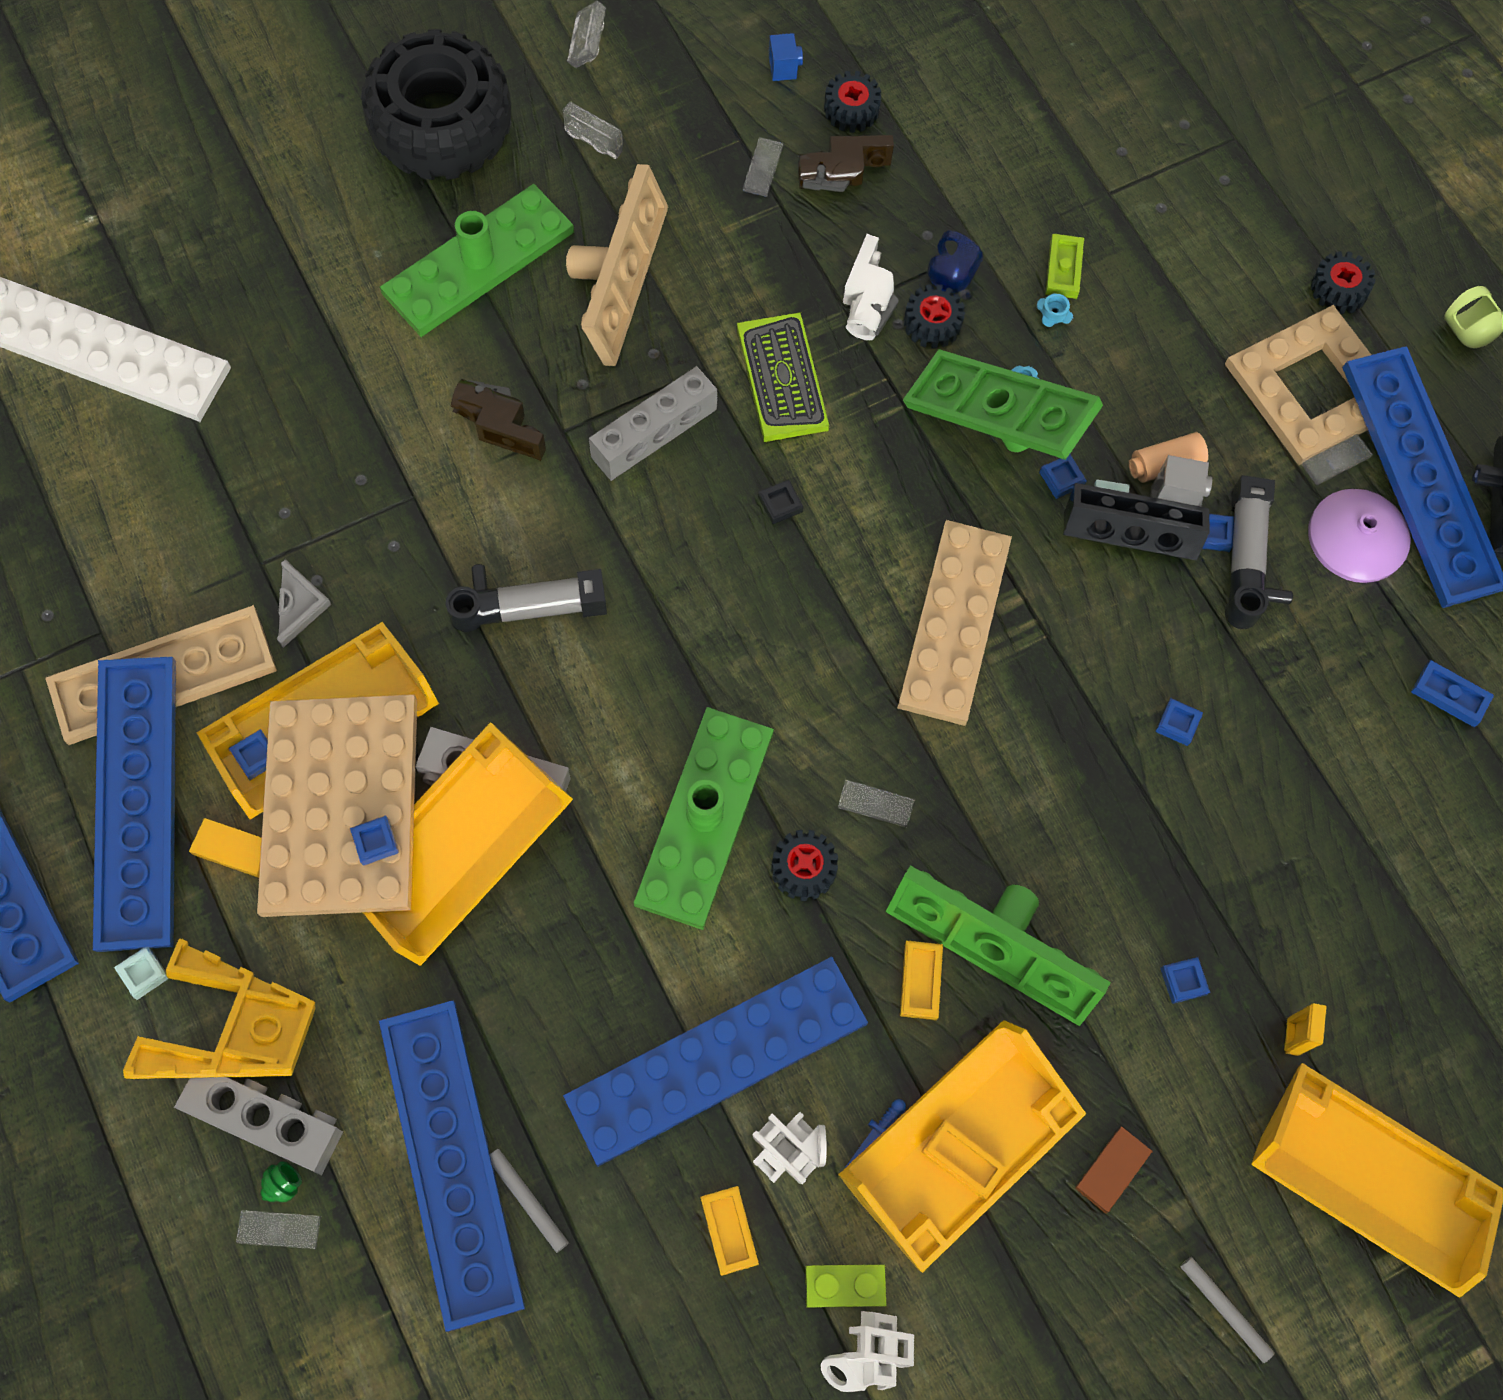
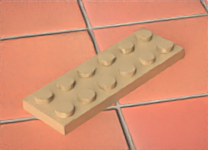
M949 520L945 521L898 709L966 726L1012 536Z
M252 605L46 677V682L63 739L68 745L97 735L98 660L173 657L176 660V707L277 671L257 610Z

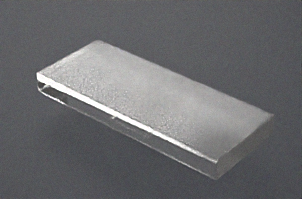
M759 137L744 182L743 191L767 197L783 149V143Z
M1356 434L1304 461L1302 466L1315 484L1319 485L1371 458L1373 454L1359 435Z
M845 780L838 808L907 827L915 799Z
M241 1210L236 1243L316 1249L321 1216Z

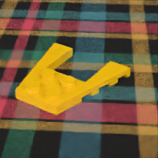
M179 939L166 968L167 978L237 993L215 1052L137 1036L123 1069L124 1078L292 1076L315 1012V1002L274 982L272 984L266 983L254 977L253 972L242 967L237 969L222 962L221 957L206 950L203 953L188 946L187 941Z

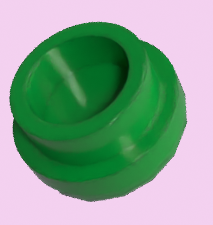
M281 1161L277 1165H270L264 1171L263 1178L261 1179L262 1189L260 1194L262 1200L269 1202L290 1201L297 1194L298 1187L302 1184L301 1177L297 1170L287 1162Z

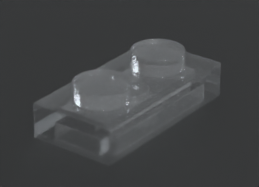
M598 0L577 12L567 62L575 68L593 61L599 53V42L604 28L603 21L606 7Z
M569 102L563 109L565 131L570 136L583 140L593 146L599 153L607 154L614 159H617L623 152L622 131L572 102Z

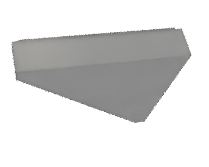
M286 559L281 563L282 584L279 598V635L277 637L279 644L283 648L331 605L330 600Z

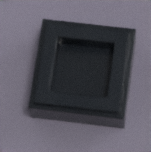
M789 479L758 492V498L772 524L803 512L804 507Z

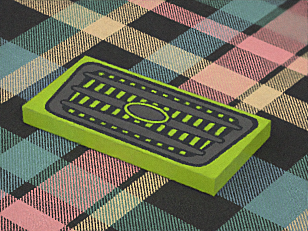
M801 313L737 323V333L763 441L767 442L829 431V422Z

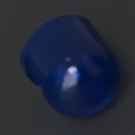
M948 230L943 233L937 245L940 255L931 258L927 272L930 281L935 287L937 284L943 285L941 291L946 292L949 287L953 290L952 293H959L970 285L983 260V253L979 246L965 235ZM946 241L958 243V247L952 256L946 249Z

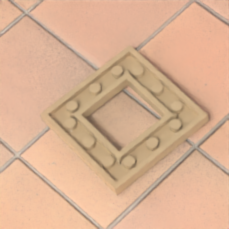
M1334 305L1228 357L1225 362V366L1298 465L1368 430L1355 397L1311 420L1276 373L1322 349L1348 383L1342 368L1344 364L1350 360L1370 356L1371 353Z

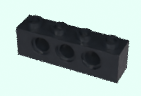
M1074 483L1064 511L1063 535L1191 560L1198 559L1210 533L1209 508Z

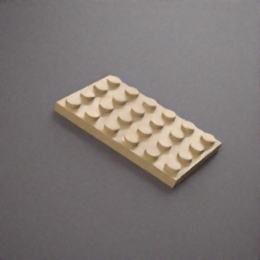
M415 695L270 701L258 915L261 917L411 910L417 698ZM387 816L399 853L363 866L360 863L350 828Z

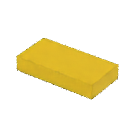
M204 818L189 852L194 856L259 878L262 837Z
M916 941L905 942L900 1006L901 1017L937 1020L939 1018L943 944Z
M1312 1003L1287 1018L1284 1048L1286 1054L1299 1056L1323 1044L1326 1017L1325 1005Z
M946 1119L943 1120L922 1150V1153L984 1200L989 1197L1008 1169L1004 1163Z
M738 1186L701 1196L720 1275L723 1276L759 1265Z

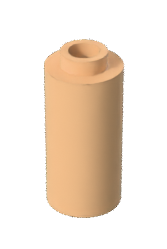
M1194 432L1136 450L1132 453V459L1129 460L1130 473L1135 479L1138 478L1141 483L1155 480L1168 455L1207 462L1208 449L1205 440L1200 433Z

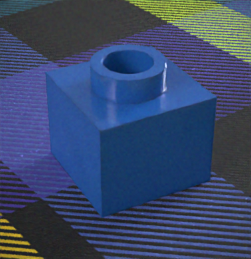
M794 33L770 35L768 57L772 80L797 79L798 66L803 65V52L801 46H796Z

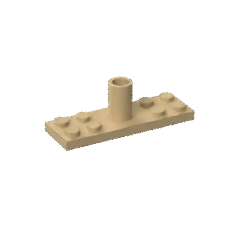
M637 164L633 178L629 180L628 193L624 204L620 206L619 219L609 247L573 245L567 253L566 266L571 278L597 280L596 285L592 287L591 300L587 312L582 316L581 325L582 330L585 332L603 365L616 366L668 210L666 200L649 165Z

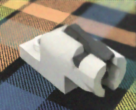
M869 234L864 239L846 282L843 303L850 305L846 329L855 337L863 340H873L876 335H879L898 305V298L893 294V274L884 268L878 267L882 254L877 251L879 238Z

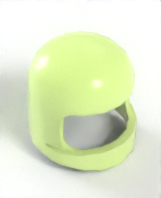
M1476 286L1462 293L1448 308L1444 316L1445 321L1460 342L1469 348L1484 347L1497 339L1503 332V312L1491 297L1490 291L1484 286ZM1482 297L1476 304H1474L1468 310L1457 315V312L1462 307L1472 302L1473 300Z

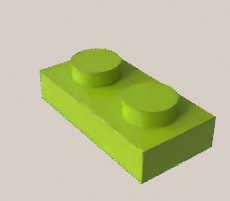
M1052 234L1045 295L1061 294L1066 298L1077 299L1080 292L1084 238Z
M885 1265L805 1266L806 1308L886 1306Z

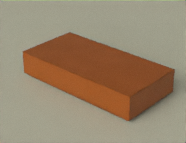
M1121 1126L1080 1179L1075 1189L1106 1214L1153 1151Z

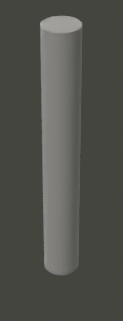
M500 1149L492 1152L490 1157L495 1171L555 1252L561 1251L569 1244L567 1239Z
M1191 1256L1185 1260L1180 1266L1181 1269L1262 1363L1272 1358L1275 1352Z

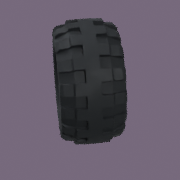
M428 29L427 33L416 34V32L403 35L402 40L397 43L392 41L382 49L380 58L376 57L373 59L365 74V86H362L361 100L370 136L382 156H386L389 161H392L393 165L408 174L414 171L417 175H420V178L434 180L435 177L445 176L446 180L459 178V174L466 171L473 173L482 168L486 158L489 160L493 159L502 147L505 135L509 133L511 101L505 73L500 63L495 62L492 53L478 41L471 43L470 39H467V36L455 31L448 34L442 33L441 29ZM448 92L461 95L456 101L442 108L427 109L412 104L415 100L432 93Z

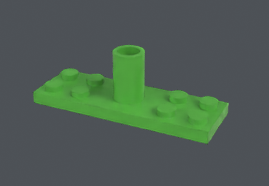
M532 184L486 216L477 211H467L459 215L455 222L457 234L455 237L380 286V290L388 302L416 333L422 337L574 233V225L535 184Z
M940 349L903 399L909 409L1000 438L1005 447L1011 452H1021L1031 448L1064 460L1070 455L1103 406L1099 396Z
M709 707L706 708L636 895L634 907L701 930L704 929L774 729ZM706 806L710 807L711 809L703 810L700 809V807Z
M910 865L886 910L888 914L937 943L943 944L947 949L1078 1026L1083 1023L1102 999L1111 983L1101 977L1095 970L1080 965L1068 958L1059 949L1051 948L1025 932L1039 906V900L1032 891L1020 885L1007 886L991 913L967 899L963 893L948 888L935 880L929 873L919 871Z

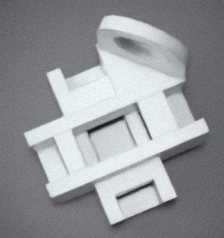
M799 1112L785 1126L774 1114H771L765 1126L759 1132L756 1130L752 1134L753 1139L764 1149L753 1163L773 1183L787 1171L799 1184H803L816 1167H824L826 1164L825 1125H818L813 1130L802 1119L804 1115Z
M861 1311V1326L849 1327V1334L857 1335V1352L825 1357L821 1363V1371L829 1384L843 1392L864 1391L871 1385H878L877 1390L895 1387L896 1367L914 1366V1334L897 1332V1316ZM875 1337H878V1353H875ZM898 1342L904 1343V1358L898 1357ZM830 1366L839 1368L845 1374L847 1382L839 1380L832 1373Z

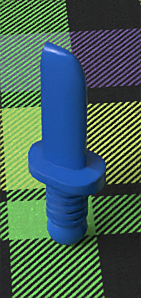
M896 1099L892 1102L891 1107L888 1108V1111L886 1110V1114H883L884 1117H881L882 1120H879V1124L871 1119L868 1126L872 1128V1131L846 1167L905 1112L906 1103L902 1099Z

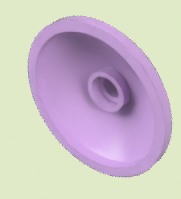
M1345 489L1332 493L1319 503L1309 521L1308 536L1315 556L1329 571L1349 581L1369 583L1389 577L1404 563L1410 550V531L1402 513L1389 500L1371 491ZM1363 522L1369 524L1372 528L1366 527Z

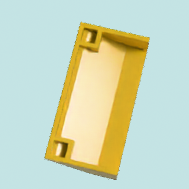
M381 622L196 733L228 789L251 820L262 813L264 809L266 771L249 780L229 748L260 729L268 740L270 701L415 695L417 698V717L425 714L428 710L438 705L439 702L423 673L385 624Z
M490 722L414 804L411 910L362 913L395 952L421 966L568 806L573 798Z
M1003 1020L838 1175L860 1204L915 1267L923 1273L1086 1115V1112L1027 1030ZM946 1119L1008 1167L986 1200L982 1199L922 1153V1150L943 1120Z
M1301 1063L1260 1139L1251 1165L1457 1297H1462L1487 1276L1503 1205V1188Z

